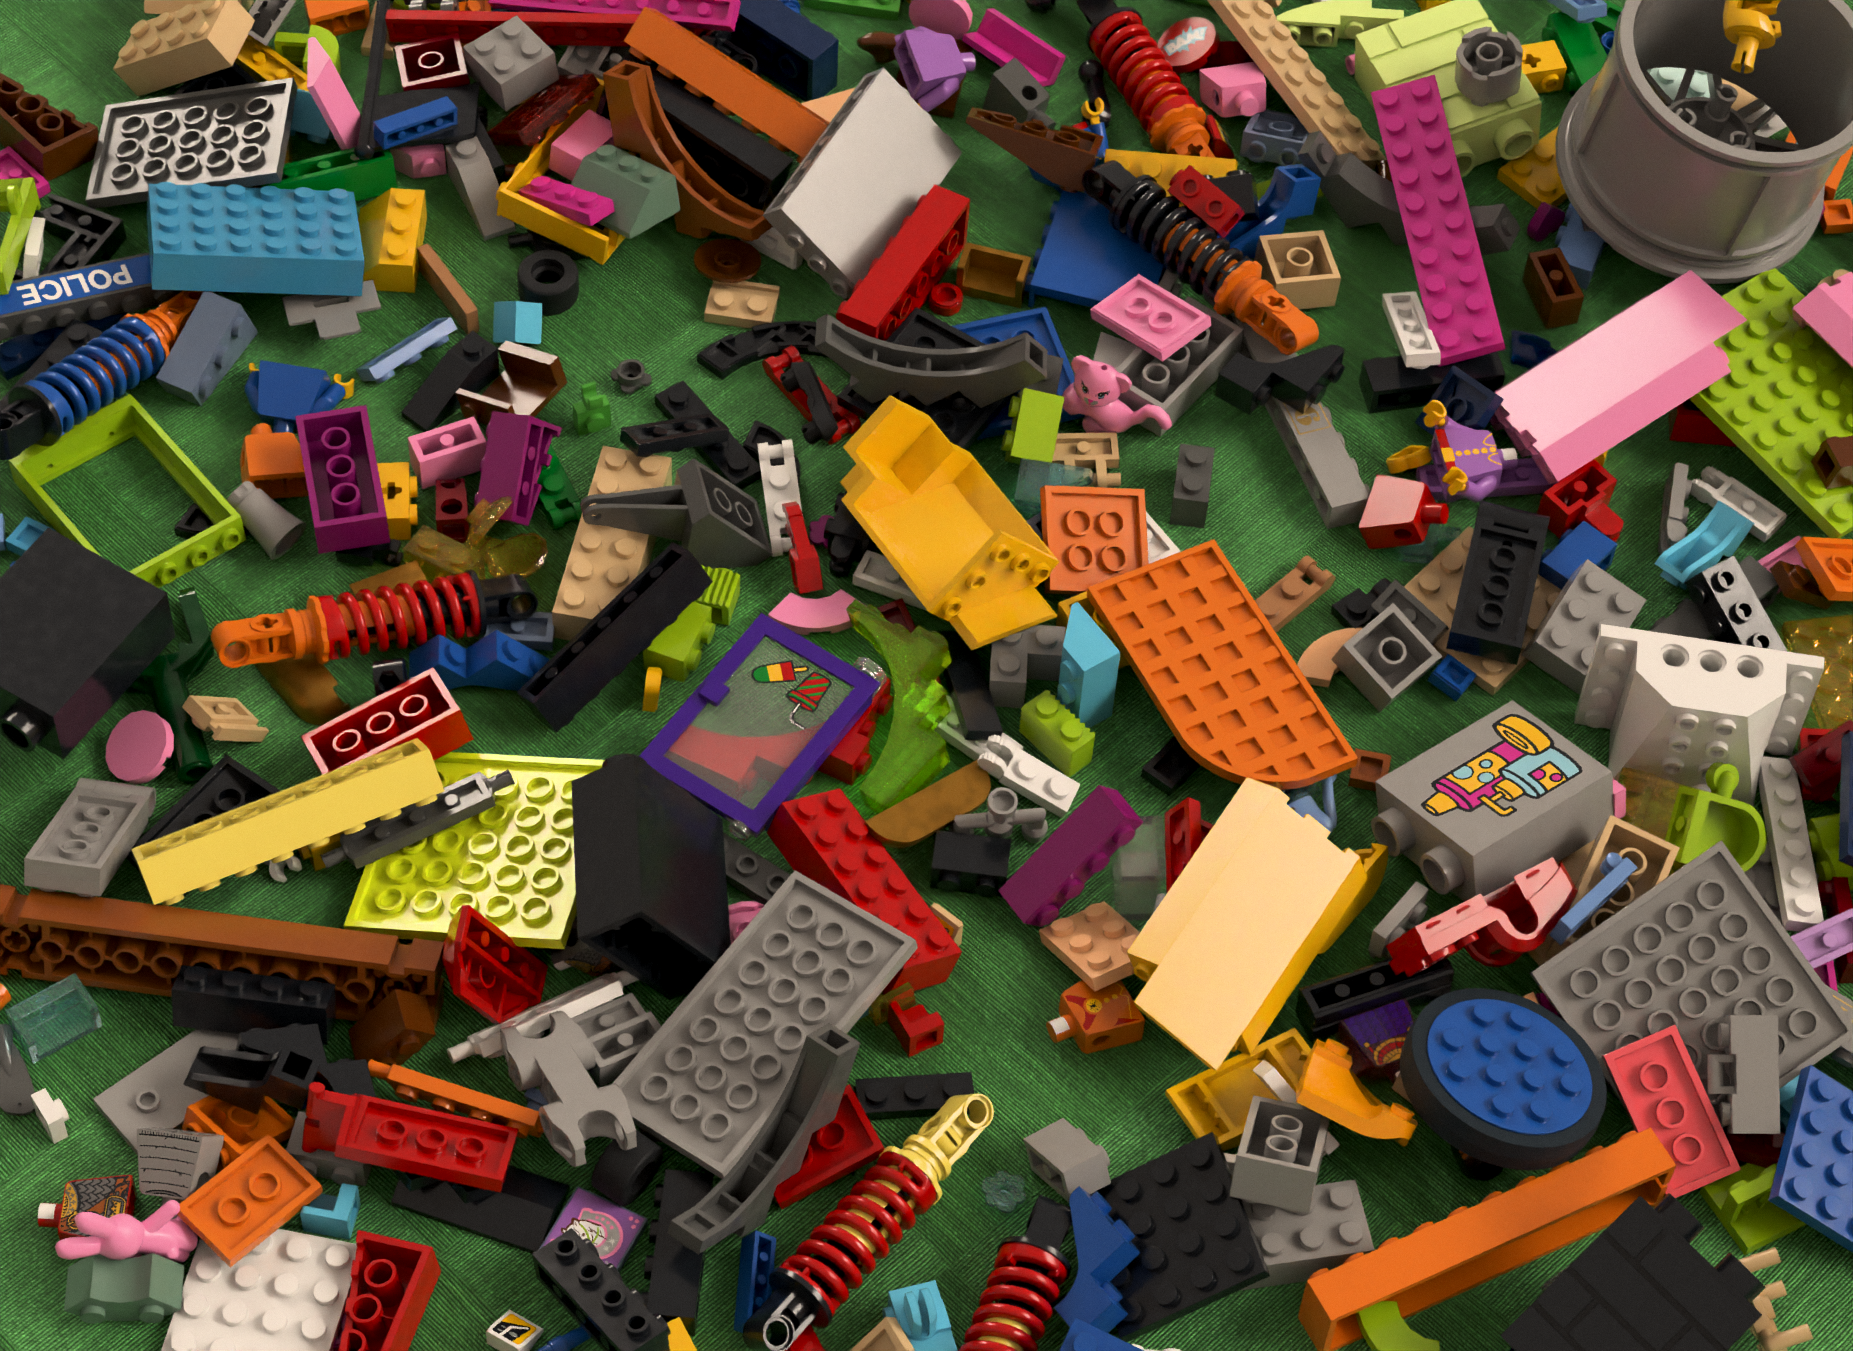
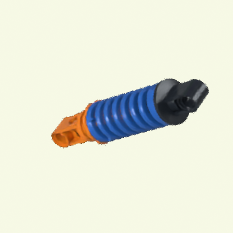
M182 291L167 302L160 304L156 309L149 310L143 315L138 313L125 315L117 324L105 330L99 337L93 338L85 346L79 347L73 354L64 357L60 363L53 364L46 372H41L33 380L31 379L13 388L8 396V406L0 411V460L13 459L34 443L46 447L52 446L59 441L61 436L68 433L73 428V425H80L86 420L87 416L96 414L100 407L108 406L113 401V398H120L125 394L126 390L135 388L139 381H145L151 375L159 373L203 291Z

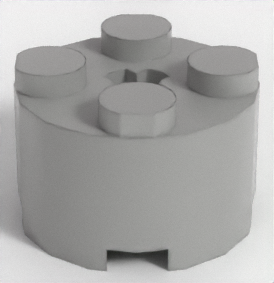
M1492 27L1474 29L1462 37V43L1456 51L1455 82L1458 90L1467 98H1470L1473 105L1483 107L1489 103L1503 101L1517 94L1520 88L1523 56L1520 41L1509 31H1507V35L1500 32H1492Z

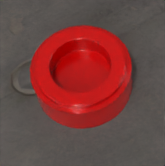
M940 283L930 290L929 306L934 313L941 316H951L961 310L963 293L958 286L951 283Z

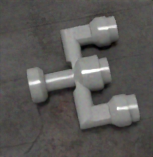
M999 787L994 789L988 796V812L956 815L954 823L950 825L948 832L974 835V828H984L987 836L1006 839L1012 834L1014 825L1022 824L1021 832L1024 839L1030 843H1038L1047 834L1046 810L1044 808L1017 810L1018 798L1014 791L1009 788Z

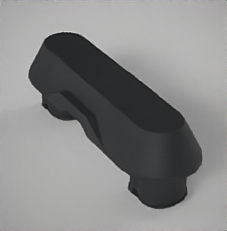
M792 362L791 369L783 374L781 373L780 380L787 392L792 393L801 388L808 396L807 405L812 414V421L802 425L801 431L807 443L812 445L821 439L829 442L837 431L838 426L817 375L809 362Z

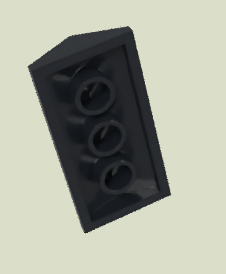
M226 754L133 848L264 798L280 790ZM130 851L126 859L139 871L133 853Z
M509 1165L501 1193L497 1192L468 1204L461 1200L446 1181H439L410 1192L400 1179L391 1204L400 1209L532 1254L540 1248L553 1227L570 1191V1186Z

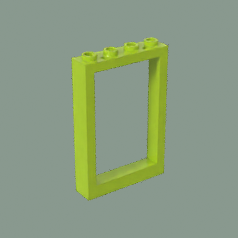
M131 394L100 409L93 416H87L86 420L80 425H73V428L61 436L59 441L52 446L46 447L35 443L22 451L19 456L8 460L15 484L51 526L61 535L100 556L43 490L41 485L135 436L214 524L129 571L157 588L173 582L180 576L204 565L211 559L246 541L243 522L239 513Z

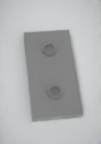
M195 1029L93 1098L94 1105L138 1156L137 1128L163 1127L182 1130L187 1106L209 1096L184 1085V1081L200 1047L206 1046L235 1051L239 1034Z

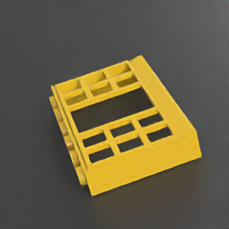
M596 78L589 88L584 87L577 102L572 107L568 106L565 109L558 124L550 126L545 139L540 144L536 143L533 146L527 160L524 163L520 162L516 166L509 181L501 183L495 198L498 200L497 216L500 217L502 215L504 218L582 255L589 256L597 263L604 265L626 237L606 227L601 230L595 226H588L571 220L519 195L518 190L530 184L534 178L543 176L549 169L551 144L587 110L590 109L596 113L604 87V81ZM630 151L628 152L629 154L634 155V156H636V155L638 154V153H632V152H630Z

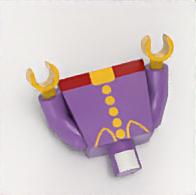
M1432 400L1423 407V412L1427 414L1424 417V424L1430 428L1435 425L1436 428L1430 453L1446 503L1465 498L1474 503L1481 501L1498 488L1504 469L1517 467L1518 458L1515 448L1497 449L1493 435L1488 430H1475L1456 423L1446 415V408L1438 400Z

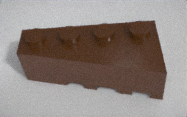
M0 73V143L5 148L10 146L47 181L94 159L98 143L97 126L90 122L84 125L75 120V114L66 109L59 111L49 105L47 98L40 94L31 95L25 92L23 85Z

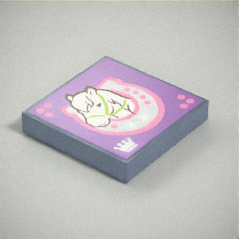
M577 1186L540 1248L572 1228L582 1240L588 1238L594 1244L599 1253V1258L606 1265L612 1263L620 1273L647 1228L648 1218Z

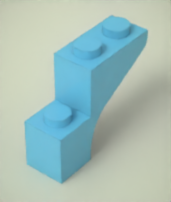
M1718 501L1697 529L1665 550L1654 564L1663 569L1660 574L1662 578L1676 587L1679 586L1686 590L1687 587L1684 582L1716 565L1723 555L1729 558L1732 557L1755 523L1727 504Z

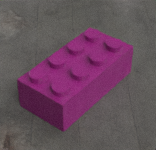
M362 405L295 416L318 554L390 543L387 515L367 406Z

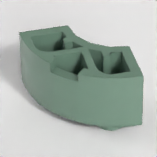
M155 1253L122 1260H111L99 1254L86 1257L68 1267L64 1311L78 1315L83 1322L90 1324L101 1323L104 1320L161 1322L164 1316L181 1310L184 1265Z

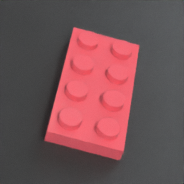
M1671 1025L1602 1055L1635 1131L1639 1133L1651 1127L1676 1164L1670 1183H1667L1668 1187L1664 1196L1670 1193L1674 1198H1678L1741 1170L1676 1025Z

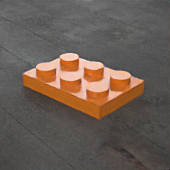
M1803 536L1794 546L1802 557L1803 565L1810 570L1817 581L1822 595L1831 601H1853V539Z
M268 1133L182 1201L177 1215L231 1268L300 1212L302 1206H307L321 1195L322 1185Z

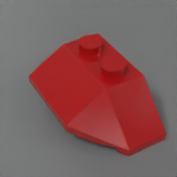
M462 905L451 920L447 938L443 943L442 960L453 994L493 1024H501L521 1013L526 1008L540 1003L548 966L525 948L516 946L507 934L470 905Z

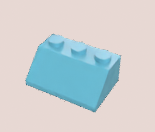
M1076 602L1071 606L1063 643L1057 700H1060V704H1065V709H1070V713L1075 714V718H1080V723H1085V727L1090 728L1112 716L1121 652L1083 607Z

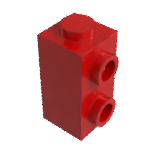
M1188 165L1185 170H1179L1170 180L1169 185L1171 187L1167 190L1169 194L1175 197L1181 206L1187 207L1192 212V215L1201 218L1207 227H1212L1219 237L1225 238L1245 214L1235 201L1191 165Z

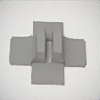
M373 280L363 282L362 296L296 294L282 297L289 327L315 322L320 340L358 334V332H361V328L356 314L381 309Z

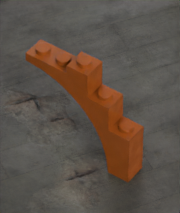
M623 60L603 73L614 146L627 149L632 153H640L642 160L676 176L680 211L674 214L677 232L691 235L694 238H705L715 231L719 234L739 237L744 241H754L773 227L763 216L764 211L753 208L729 194L713 181L692 159L677 138L665 116L655 90L650 66Z

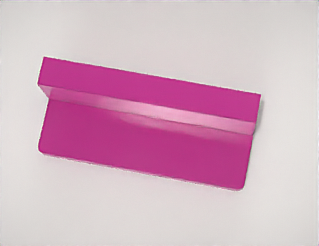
M994 8L986 9L977 32L966 33L962 38L963 42L1001 67L1013 58H1016L1042 87L1054 85L1066 58L1064 54Z

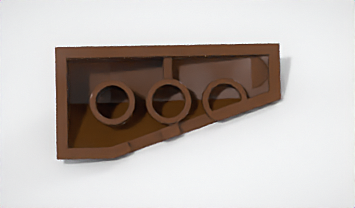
M972 107L965 122L1052 183L1060 185L1059 187L1062 190L1071 193L1085 192L1082 185V176L1086 170L1094 167L1104 137L1066 125H1061L1060 131L1049 129L1043 125V121L1036 119L1018 123L1017 119L1010 114Z

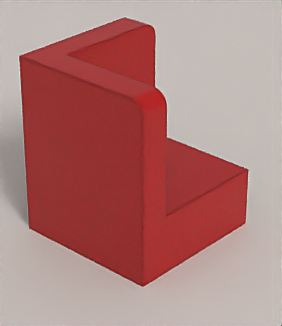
M896 1000L889 1003L887 1022L908 1057L943 1043L945 1023L938 1011L928 1014L922 1004L902 1011Z

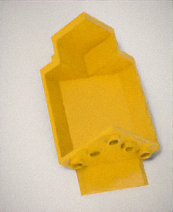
M889 395L843 446L856 463L840 481L841 485L848 492L841 499L844 505L926 610L937 617L949 621L971 650L1058 617L1036 587L1050 576L1051 571L1058 565L1059 560L969 451L951 443L929 415Z

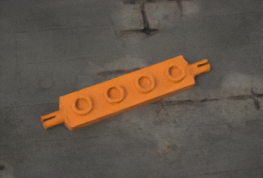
M370 1059L368 1062L370 1076L387 1081L395 1090V1095L406 1101L416 1103L419 1098L431 1102V1106L440 1112L454 1114L456 1110L468 1114V1118L518 1128L519 1138L526 1139L528 1134L540 1138L541 1134L544 1133L539 1111L395 1064L390 1066Z

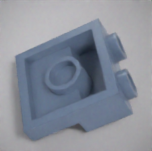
M1266 109L1264 112L1253 115L1244 129L1240 156L1248 157L1249 160L1257 163L1268 161L1278 163L1281 166L1303 164L1298 157V153L1306 141L1309 132L1295 115Z

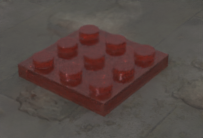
M594 74L559 75L558 81L534 94L487 133L494 145L521 146L527 144L532 146L544 137L543 131L551 124L556 126L566 120L570 115L567 111L576 104L581 106L588 102L594 96L592 91L601 84Z

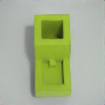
M311 25L309 34L276 32L274 39L275 51L292 64L303 66L306 74L308 38L315 37L331 58L339 75H341L338 41L329 30Z

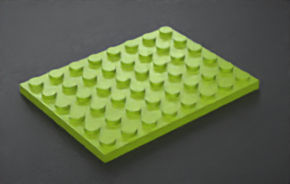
M1774 268L1758 274L1721 296L1742 314L1747 321L1714 341L1715 346L1721 347L1729 359V364L1727 365L1731 372L1689 399L1830 538L1841 539L1853 531V485L1826 489L1811 460L1820 449L1821 443L1826 439L1834 436L1839 438L1853 436V369L1808 325L1802 329L1793 320L1792 308L1805 296L1783 274Z

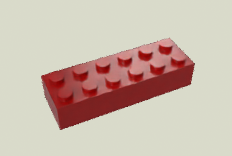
M936 184L933 185L927 195H921L911 216L907 215L901 224L898 234L895 237L891 236L889 238L884 253L880 258H875L872 261L864 280L859 279L854 286L847 302L843 301L840 304L836 313V319L847 327L865 335L886 341L915 307L920 309L929 297L930 290L939 284L964 249L967 240L970 198Z
M841 788L782 802L767 834L792 869L916 940L917 950L882 991L886 998L889 999L946 982L962 954L961 949L882 843L868 832L869 828L864 824V819Z

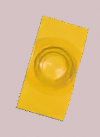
M1294 1027L1257 1045L1251 1055L1243 1052L1224 1061L1218 1071L1210 1068L1166 1089L1165 1095L1196 1139L1213 1132L1218 1137L1222 1150L1225 1151L1240 1145L1253 1095L1277 1100L1253 1072V1069L1265 1060L1279 1072L1296 1092V1086L1303 1074V1065L1311 1048Z

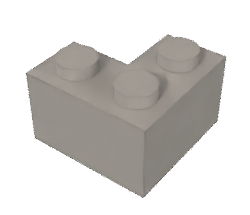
M1035 625L991 643L988 688L994 706L1022 708L1025 701L1027 679L1059 681L1065 638L1064 626Z

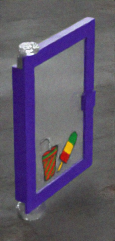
M761 613L639 757L643 758L648 765L679 788L689 792L694 799L706 808L731 822L728 828L735 837L743 841L747 840L750 835L758 838L764 830L767 831L780 804L794 799L869 708L873 697L886 683L887 676L883 669L874 661L866 657H859L851 666Z

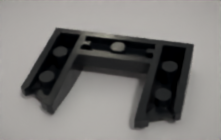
M52 193L48 195L52 206L41 212L35 211L33 216L45 218L44 230L66 241L39 275L96 264L100 258L109 261L127 239L122 219ZM16 269L13 281L23 279L22 270Z

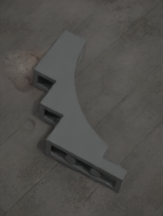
M1321 131L1309 133L1298 153V157L1305 167L1321 178L1319 188L1345 226L1352 228L1379 222L1395 246L1408 244L1393 183L1366 166L1351 152L1336 155ZM1505 203L1489 206H1469L1481 255L1509 251L1520 230V226Z

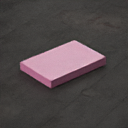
M1140 274L1090 309L1093 320L1162 362L1212 326L1209 315Z

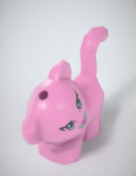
M1083 355L1072 359L1071 366L1075 373L1074 383L1070 384L1063 392V409L1071 416L1077 414L1085 415L1082 426L1086 433H1122L1133 425L1143 423L1147 418H1154L1163 430L1171 428L1172 421L1161 407L1146 404L1139 410L1132 411L1125 403L1118 399L1121 393L1127 392L1132 386V381L1128 376L1117 372L1111 365L1093 361Z

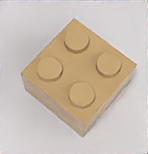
M1324 230L1259 236L1254 261L1262 265V280L1270 282L1278 293L1287 297L1298 309L1335 306L1341 276Z

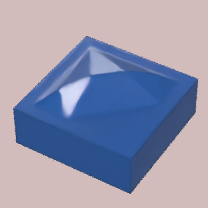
M1448 653L1427 681L1457 702L1475 679L1476 673Z

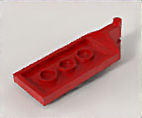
M313 1082L309 1085L307 1118L304 1122L301 1148L307 1153H313L317 1149L335 1152L334 1156L501 1193L517 1142L519 1129L357 1093L347 1095L325 1090L324 1084Z

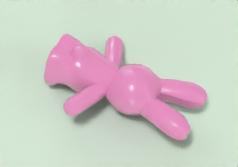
M170 1200L141 1222L129 1214H116L106 1218L92 1212H81L74 1218L76 1226L80 1232L91 1236L65 1238L56 1243L55 1250L58 1257L68 1260L98 1254L111 1260H122L141 1257L142 1254L155 1253L174 1262L182 1263L188 1259L190 1252L196 1248L198 1235L179 1216L172 1219L179 1213L180 1204L176 1200Z

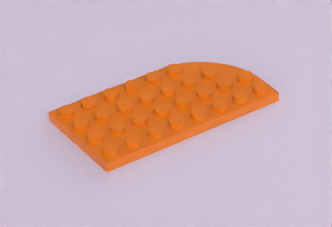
M1214 539L1087 588V598L1181 747L1191 758L1207 770L1241 785L1248 777L1267 785L1278 782L1283 786L1281 790L1309 786L1357 765V755Z

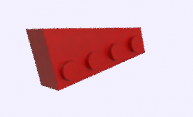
M357 1230L356 1257L352 1262V1283L350 1296L347 1297L346 1321L344 1331L341 1333L339 1351H408L441 1273L433 1247Z

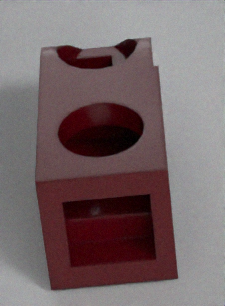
M465 478L436 480L438 545L470 543Z

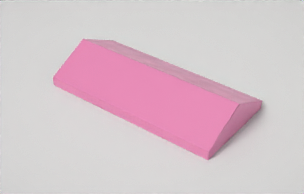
M315 37L308 38L307 88L341 151L355 148L358 145L361 115L329 55Z

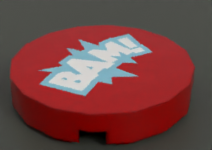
M1191 17L1170 26L1164 31L1157 45L1158 49L1165 54L1166 60L1173 66V72L1180 74L1192 72L1203 67L1208 62L1207 58L1211 53L1215 55L1217 52L1220 38L1214 24L1208 19Z

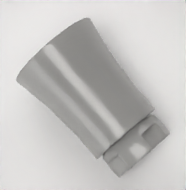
M250 481L242 483L227 499L229 504L241 516L243 526L258 541L271 560L284 555L299 540L306 529L305 522L289 513L262 489H257Z

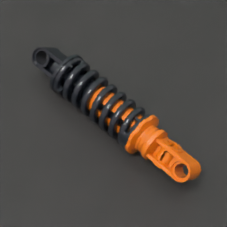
M1115 160L1108 161L1084 172L1082 176L1083 188L1090 197L1110 211L1108 216L1110 226L1124 235L1127 233L1128 238L1132 242L1140 244L1142 250L1152 254L1158 263L1165 264V268L1170 273L1178 275L1182 283L1190 285L1196 294L1203 295L1204 300L1213 307L1215 312L1220 315H1229L1234 312L1238 320L1247 323L1257 334L1263 336L1285 355H1291L1316 343L1319 337L1316 322L1294 306L1287 297L1278 293L1270 282L1261 279L1262 265L1257 261H1253L1247 255L1243 259V253L1240 249H1230V243L1226 238H1217V232L1212 227H1205L1204 221L1201 218L1192 217V212L1187 207H1179V202L1175 197H1166L1165 189L1152 176L1142 175L1136 178Z

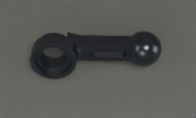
M1088 59L1079 66L1078 75L1080 80L1085 83L1090 110L1097 112L1095 106V99L1097 97L1103 100L1104 110L1099 115L1100 122H1104L1106 129L1110 123V108L1112 107L1109 104L1102 79L1104 69L1097 60ZM1082 115L1081 122L1085 121L1087 125H1090V120Z

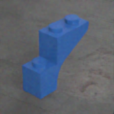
M1303 164L1275 167L1270 186L1258 201L1260 220L1237 223L1225 237L1230 243V249H1240L1243 253V259L1246 255L1249 258H1255L1259 236L1283 234L1286 219H1296L1298 216L1313 214L1321 178Z
M495 630L468 648H464L438 634L409 653V678L411 679L434 667L448 690L461 686L478 685L518 691L549 661V658L498 630Z
M1079 1186L1071 1193L1069 1198L1078 1257V1272L1072 1288L1054 1308L1069 1327H1071L1076 1317L1109 1333L1128 1315L1119 1303L1123 1296L1110 1281L1136 1258L1140 1252L1131 1242L1135 1235L1129 1227L1120 1219L1114 1222L1108 1213L1112 1210L1110 1204L1097 1191L1090 1195Z

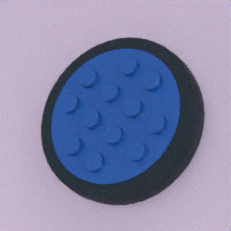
M1468 988L1439 996L1430 1002L1413 1022L1401 1051L1400 1074L1402 1083L1411 1104L1420 1117L1449 1144L1467 1155L1492 1165L1515 1170H1540L1560 1165L1576 1156L1584 1148L1597 1130L1605 1110L1607 1100L1606 1082L1602 1068L1591 1048L1568 1023L1555 1013L1519 995L1494 989Z

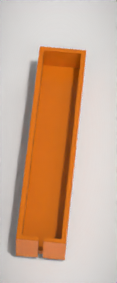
M1651 1127L1639 1133L1630 1131L1608 1147L1596 1146L1586 1152L1581 1159L1572 1163L1566 1161L1554 1166L1549 1173L1538 1178L1529 1176L1507 1192L1495 1191L1486 1196L1480 1204L1471 1208L1467 1206L1459 1207L1452 1211L1446 1219L1435 1224L1432 1221L1423 1223L1412 1234L1401 1239L1392 1237L1384 1241L1378 1249L1365 1255L1362 1252L1356 1253L1347 1258L1343 1265L1334 1269L1323 1268L1314 1272L1306 1282L1298 1319L1317 1351L1338 1350L1364 1338L1356 1318V1313L1381 1301H1397L1400 1315L1404 1320L1609 1227L1639 1196L1652 1207L1656 1206L1665 1195L1668 1187L1667 1183H1670L1676 1164Z

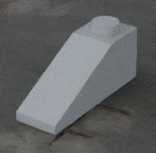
M475 136L471 139L445 145L447 173L484 241L516 231L513 221L502 217V215L500 217L497 216L498 200L495 197L499 184L489 158L478 138Z

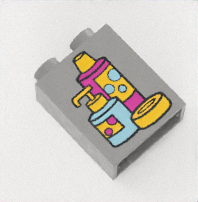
M1512 700L1376 780L1378 815L1372 819L1371 828L1378 844L1388 846V854L1390 856L1396 857L1404 854L1420 867L1425 880L1437 893L1445 895L1451 891L1465 902L1479 894H1482L1483 897L1515 881L1514 876L1552 857L1557 863L1596 839L1609 816H1614L1612 771Z

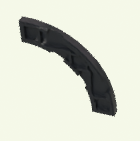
M784 321L756 325L752 327L751 331L735 336L733 334L725 336L698 353L697 362L723 380L729 374L747 364L770 356L781 355L782 350L791 345L796 347L800 354L829 357L815 347L816 322Z

